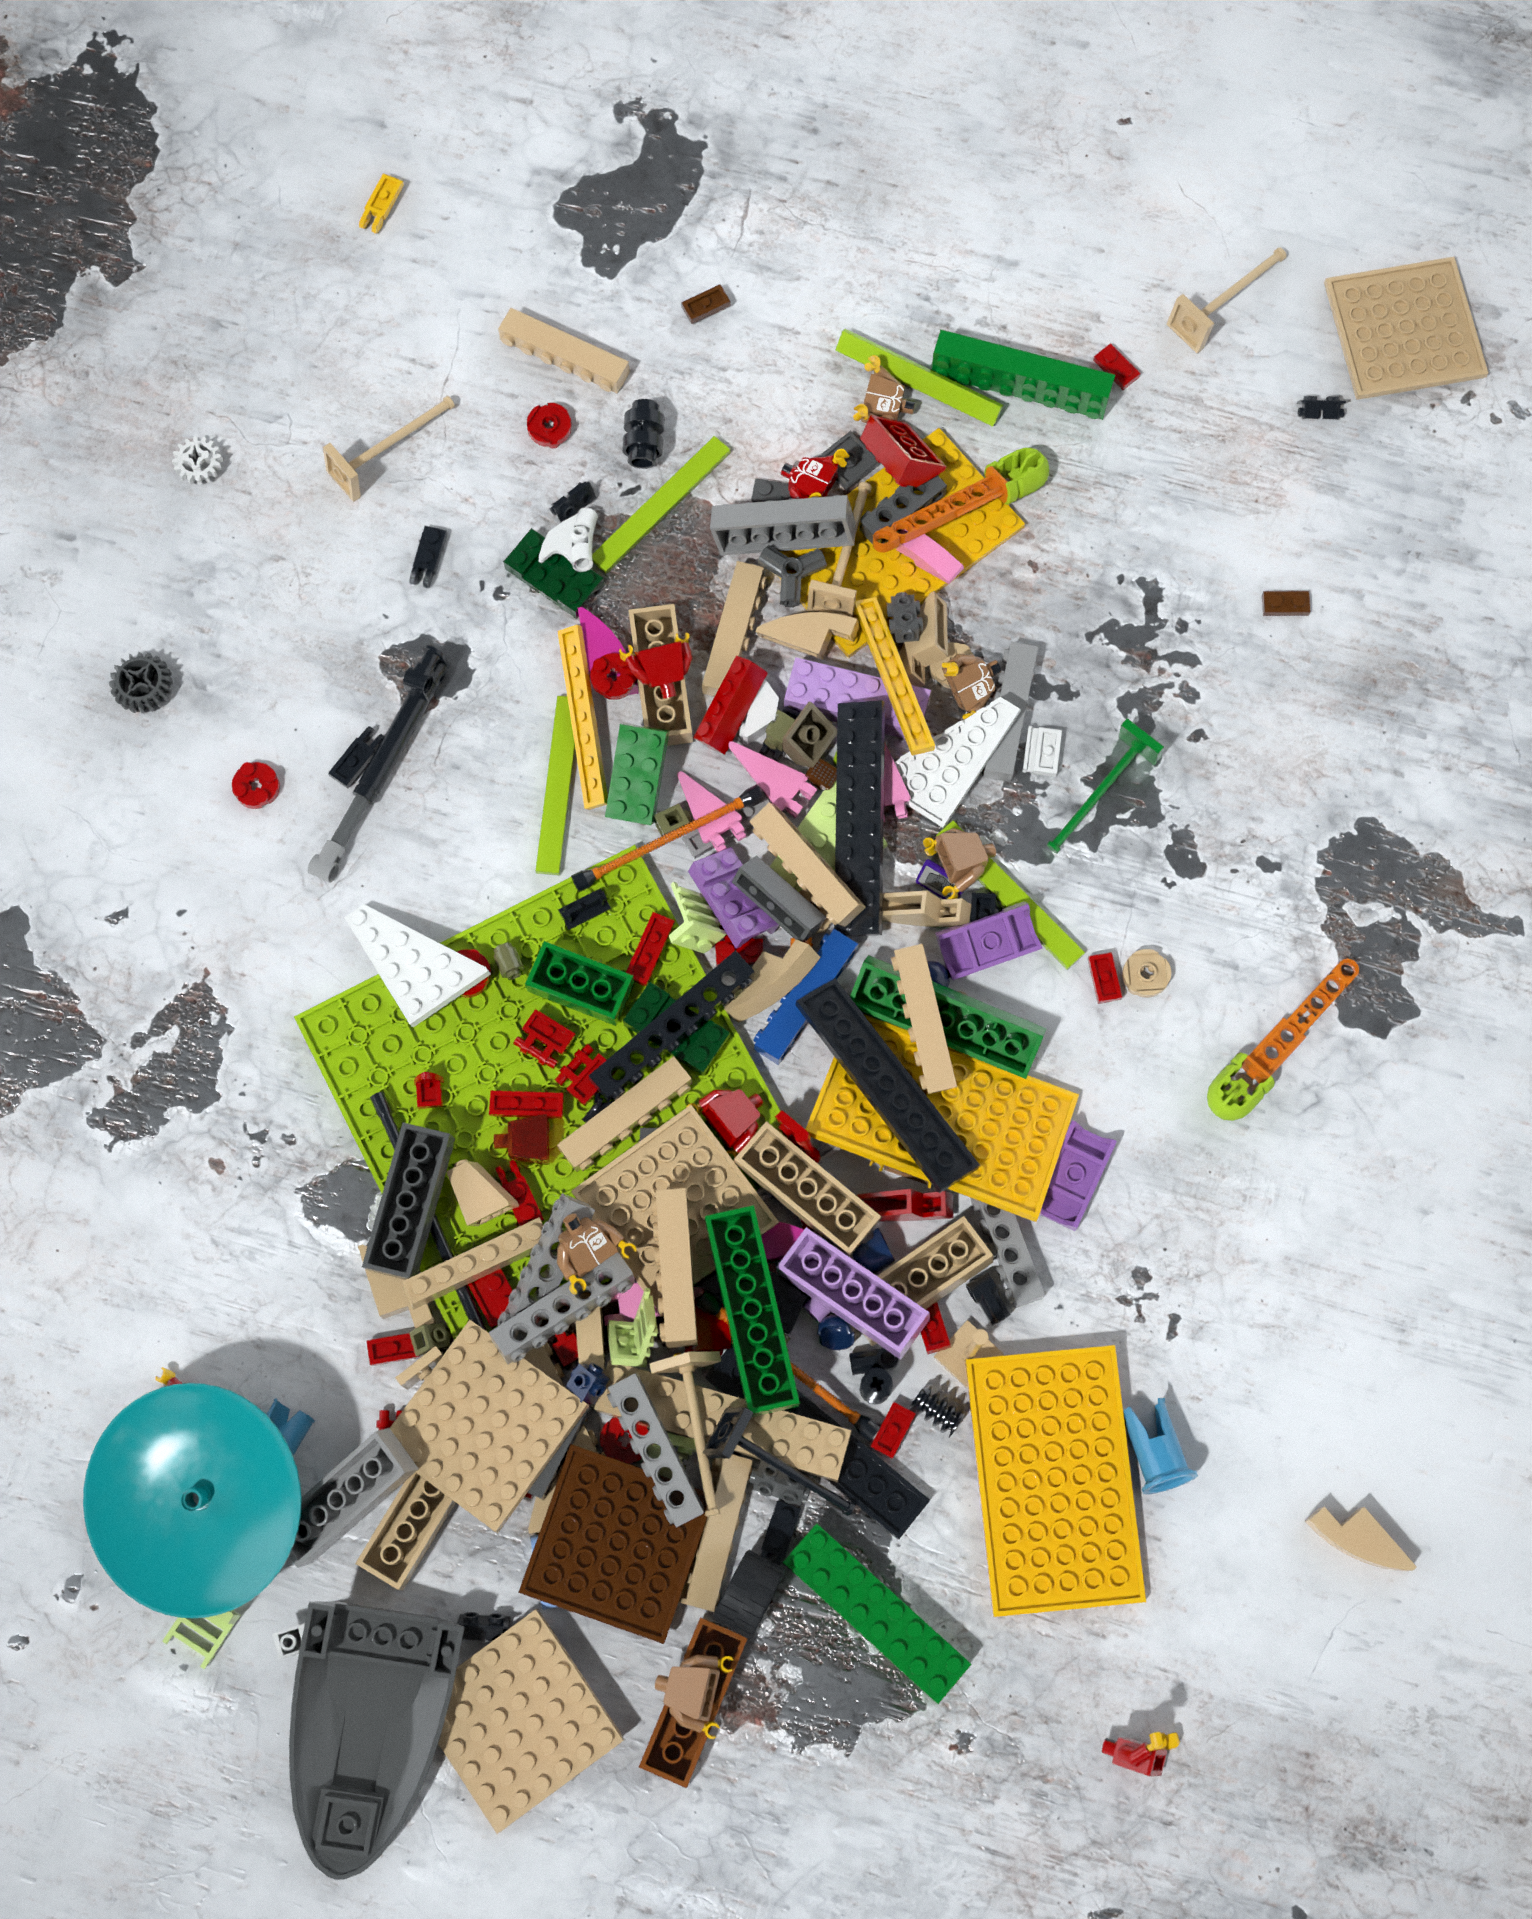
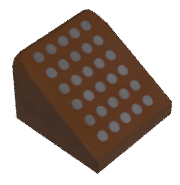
M820 758L813 768L810 767L805 776L819 790H830L836 781L837 769Z

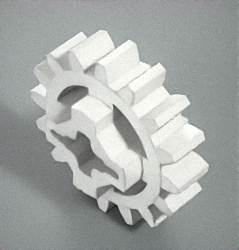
M194 436L192 442L185 439L186 444L184 446L178 444L180 451L173 452L175 459L172 460V463L175 467V472L182 481L187 479L189 484L192 485L194 480H196L201 485L202 480L205 479L209 483V477H217L215 471L222 470L220 465L223 462L220 455L221 452L212 440L207 442L206 437H203L201 441H198L197 437Z

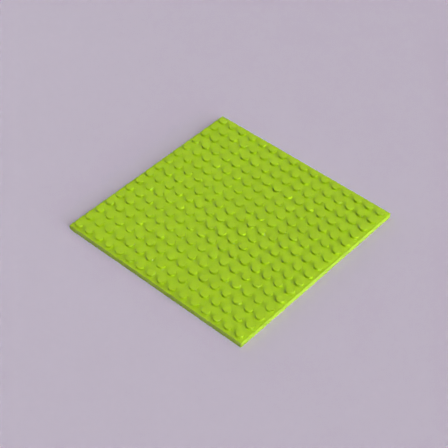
M633 845L585 870H591L595 867L600 868V866L606 865V863L614 861V859L617 860L620 856H625V854L630 853V851L633 852L637 848ZM638 857V859L636 858V860L630 861V863L621 867L619 866V868L611 870V872L605 875L603 874L602 878L596 880L590 888L582 892L577 891L571 877L442 941L440 944L455 952L463 949H476L480 954L484 955L491 967V979L487 984V988L481 994L471 998L459 996L415 1027L409 1024L379 974L294 1016L381 1193L384 1190L394 1149L370 1099L372 1095L378 1092H384L399 1132L402 1123L449 1133L455 1138L447 1171L454 1168L456 1162L467 1159L470 1162H478L502 1186L503 1184L495 1168L499 1166L503 1168L509 1183L517 1179L515 1173L510 1168L509 1162L515 1160L545 1220L542 1222L543 1226L549 1221L553 1213V1205L562 1193L575 1198L571 1192L573 1189L640 1142V1128L661 1127L686 1109L688 1104L694 1103L697 1105L701 1098L713 1090L735 1091L740 1089L748 1098L755 1093L758 1094L763 1101V1106L757 1109L761 1115L757 1121L759 1125L758 1130L767 1121L780 1132L778 1129L780 1124L775 1118L780 1109L727 1012L723 1009V1005H720L716 1009L717 1014L710 1020L729 1031L731 1037L721 1047L711 1062L705 1076L677 1060L692 1078L691 1089L682 1097L677 1095L671 1100L672 1104L662 1112L658 1110L652 1114L653 1118L644 1126L639 1124L632 1130L633 1134L624 1141L618 1140L613 1144L614 1148L608 1154L597 1156L593 1159V1165L585 1171L580 1169L576 1172L558 1149L557 1144L585 1124L581 1119L593 1106L596 1095L584 1106L566 1090L572 1083L570 1080L567 1079L560 1086L554 1079L560 1074L559 1070L573 1060L574 1054L578 1049L582 1050L586 1044L594 1049L588 1056L590 1059L593 1060L599 1053L607 1060L637 1035V1033L624 1026L623 1020L646 986L634 983L619 1021L614 1026L527 991L525 983L544 941L626 973L652 912L675 920L671 933L679 927L642 857ZM601 889L606 895L611 909L568 930L558 909ZM668 938L649 982L669 993L670 997L677 1001L705 977L706 974L693 950L672 944L670 938ZM503 943H511L513 947H516L524 966L521 976L513 980L502 978L493 957L495 954L494 949ZM708 991L703 995L707 1001H714L717 998L716 994L712 991ZM689 1007L690 1010L697 1014L699 1013L695 1007ZM535 1009L576 1034L575 1039L563 1056L556 1051L552 1054L551 1057L559 1061L555 1069L547 1065H541L538 1063V1059L530 1054L525 1055L520 1052L519 1047L513 1044L517 1036L524 1040L528 1037L529 1034L525 1033L522 1027ZM538 1040L533 1045L541 1051H544L547 1047ZM648 1042L650 1047L655 1049L658 1048L651 1042ZM664 1053L661 1056L663 1060L653 1069L649 1066L645 1071H643L642 1073L644 1074V1076L636 1084H638L640 1081H642L644 1078L650 1075L653 1071H655L657 1068H659L673 1056L669 1055L668 1053ZM634 1054L630 1057V1061L633 1064H640L644 1060L640 1054ZM582 1063L575 1070L574 1074L578 1076L587 1066ZM617 1069L612 1078L622 1080L626 1074L624 1071ZM423 1072H432L443 1077L444 1083H441L443 1107L417 1108L416 1086H414V1079L417 1075ZM631 1082L624 1089L627 1092L636 1084ZM490 1090L564 1093L563 1119L489 1116ZM600 1093V1098H603L602 1103L608 1102ZM701 1113L700 1117L725 1151H732L734 1149L733 1146L730 1149ZM728 1154V1155L731 1157V1159L734 1161V1155H733V1154ZM740 1169L755 1191L762 1187ZM446 1172L435 1214L454 1257L520 1227L513 1210L482 1225L467 1226ZM430 1232L420 1264V1272L443 1263ZM555 1242L552 1245L551 1250L557 1248L559 1242ZM531 1255L501 1268L512 1290L516 1289L520 1281V1273L527 1266ZM548 1264L542 1266L540 1273L547 1269ZM563 1277L559 1287L567 1283L569 1280H566L565 1277ZM604 1279L600 1282V1284L604 1285L612 1280ZM467 1284L471 1296L482 1318V1321L486 1327V1330L489 1333L493 1329L490 1327L476 1298L474 1297L469 1285ZM537 1287L532 1288L529 1295L534 1294ZM456 1290L435 1299L454 1340L469 1321Z

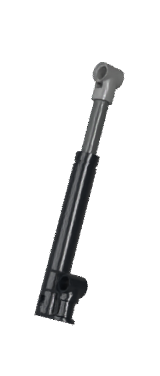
M425 645L423 647L424 655L420 662H417L414 667H410L406 671L403 685L408 695L360 778L359 784L356 785L353 791L355 797L331 840L326 841L320 854L314 855L308 865L309 874L329 883L336 878L339 871L338 863L346 851L344 848L368 804H374L377 794L383 788L450 668L445 655L435 647Z

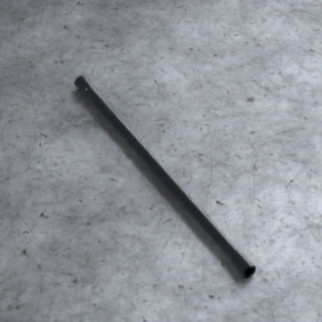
M378 1092L372 1095L370 1099L395 1151L400 1132L384 1092ZM434 1214L430 1233L442 1261L445 1262L453 1258L454 1255L436 1214ZM465 1285L456 1289L468 1320L473 1321L487 1331L468 1286Z

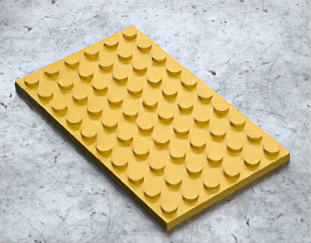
M937 428L922 439L946 466V470L938 475L947 485L946 495L943 498L984 479L940 428ZM885 467L865 481L872 486V489L867 495L861 517L867 511L872 512L876 509L882 499L885 497L889 498L895 494V490L900 486L895 483L893 476L885 471ZM858 487L847 494L852 512L859 493ZM922 491L914 492L917 495L924 494ZM975 492L972 495L980 497L984 494L980 492ZM996 498L925 533V535L942 546L963 565L964 569L953 579L954 581L1024 529L1025 523L1009 505ZM957 501L953 504L956 506H962L965 503ZM904 504L897 505V507L901 509L907 507ZM888 518L879 519L882 522L890 521ZM925 520L916 521L920 525L927 523ZM859 522L855 544L851 549L841 587L856 590L855 601L876 597L889 628V620H892V617L887 616V603H891V596L905 592L908 595H914V600H919L921 605L931 592L938 593L948 583L916 566L913 559L897 551L896 548L888 552L876 551L873 548V544L860 532ZM843 546L818 548L825 557L827 567L801 579L800 603L806 610L811 580L832 584ZM815 549L779 552L789 558H797ZM792 569L787 570L789 574L797 573L795 570ZM854 610L853 618H856L858 620V617ZM861 625L854 642L836 635L831 637L848 659L868 645Z
M863 1014L922 1089L919 1076L924 1075L922 1065H916L914 1052L918 1051L916 1042L911 1043L908 1030ZM948 1047L957 1088L928 1094L927 1089L922 1091L980 1166L978 1170L947 1189L1036 1222L1079 1094L1028 1075L1024 1079ZM834 1057L805 1129L810 1137L930 1182Z
M1115 1345L965 1359L993 1617L1146 1602Z

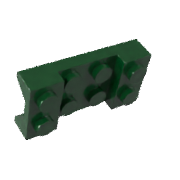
M531 528L503 561L505 570L577 619L579 617L578 608L584 606L595 590L602 589L605 586L603 577L591 569L585 572L574 570L571 562L564 555L558 553L551 555L544 562L540 563L539 554L545 537Z
M649 982L624 1018L623 1024L638 1034L676 1000L671 998L669 993ZM689 1008L685 1010L686 1015L689 1017L698 1015ZM704 1019L698 1024L699 1029L692 1036L688 1037L685 1035L680 1040L681 1044L671 1053L669 1051L666 1052L702 1076H705L711 1062L721 1047L731 1037L729 1031L711 1020L706 1021ZM672 1022L667 1025V1029L672 1033H676L680 1030V1025ZM653 1038L649 1041L658 1048L662 1045V1041L658 1038Z

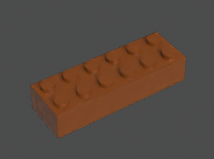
M700 1618L682 1661L696 1655L715 1656L718 1660L725 1656H730L734 1659L733 1661L727 1659L723 1661V1667L725 1669H733V1671L724 1673L719 1668L716 1669L720 1671L709 1719V1721H715L748 1639ZM664 1704L639 1768L687 1789L708 1737L704 1731L699 1733L682 1727L671 1715L670 1707Z

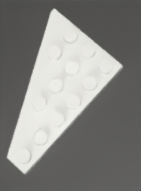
M999 697L991 702L990 705L979 709L975 714L963 721H959L940 735L934 736V751L913 756L911 752H908L901 756L900 759L895 761V764L911 797V800L905 802V804L944 829L1021 710L1002 697Z
M365 904L344 917L412 1027H415L491 975L489 970L479 963Z

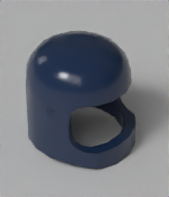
M879 1228L872 1231L874 1236L871 1240L860 1244L852 1253L854 1261L873 1274L896 1262Z

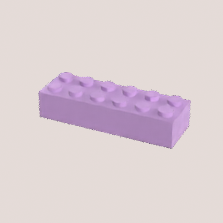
M795 658L784 697V707L788 706L801 713L807 703L812 702L829 721L837 722L838 703L882 700L885 702V734L905 739L881 678ZM911 685L925 718L931 690Z
M808 1228L804 1229L777 1266L781 1277L900 1360L930 1320L927 1310Z

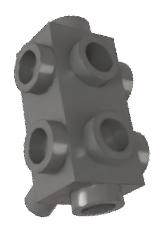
M905 592L891 596V603H887V616L892 617V620H889L890 634L895 635L896 643L919 641V631H923L922 617H917V614H920L919 600H914V595H908Z
M762 1460L758 1469L753 1468L749 1480L750 1483L754 1484L753 1490L759 1491L762 1496H774L783 1499L787 1504L801 1505L802 1500H808L811 1491Z

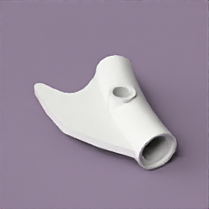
M581 508L578 514L550 530L542 544L539 562L542 563L551 555L558 553L564 555L571 562L573 569L578 572H585L591 569L593 566L592 539L598 519L597 513L590 508Z

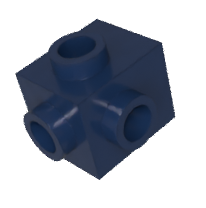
M579 1363L571 1372V1378L565 1388L577 1396L581 1403L584 1401L587 1404L595 1405L598 1398L604 1394L610 1379L603 1374L604 1370L597 1364Z

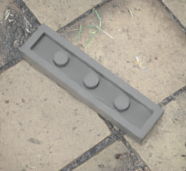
M763 791L761 792L765 800L764 802L753 807H744L740 810L735 809L742 816L740 823L745 830L752 826L749 821L770 802ZM698 829L682 837L683 842L694 859L714 848L711 842L703 843ZM729 829L721 834V837L724 841H727L734 837Z

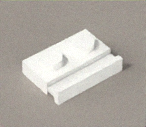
M1028 726L1023 773L1032 772L1033 774L1056 777L1062 730L1041 727L1032 728V726Z

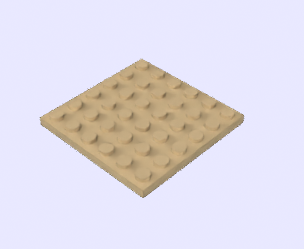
M1455 257L1325 279L1326 293L1356 400L1487 377L1488 370Z
M692 1105L688 1106L571 1191L576 1199L587 1203L595 1210L592 1221L601 1220L612 1225L625 1238V1243L635 1245L636 1252L631 1247L624 1248V1253L630 1259H626L621 1255L620 1247L616 1248L633 1272L634 1279L644 1291L645 1288H650V1295L653 1296L654 1307L658 1312V1298H663L662 1291L658 1292L656 1273L661 1272V1266H656L654 1248L659 1247V1242H655L653 1235V1223L657 1222V1217H653L651 1198L656 1197L655 1190L686 1188L693 1286L716 1270L705 1225V1216L754 1205L761 1236L779 1224V1221Z
M469 1320L390 1429L419 1468L416 1471L417 1474L494 1532L499 1533L589 1405L584 1401L581 1403L577 1396L524 1358L518 1362L507 1364L493 1344L490 1334Z
M535 1609L457 1667L452 1694L438 1744L494 1831L498 1834L625 1739L540 1611Z

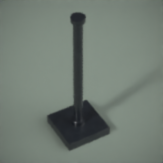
M725 1408L703 1454L710 1458L730 1459L738 1445L842 1509V1513L846 1516L853 1512L855 1502L843 1499L743 1437L742 1434L753 1415L752 1411L747 1408Z

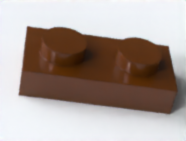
M721 284L681 302V307L691 324L731 306V301Z
M1263 591V616H1309V591Z

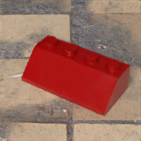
M870 415L860 440L866 445V449L873 453L876 461L885 467V471L893 476L896 484L902 487H918L946 470L945 464L908 423Z

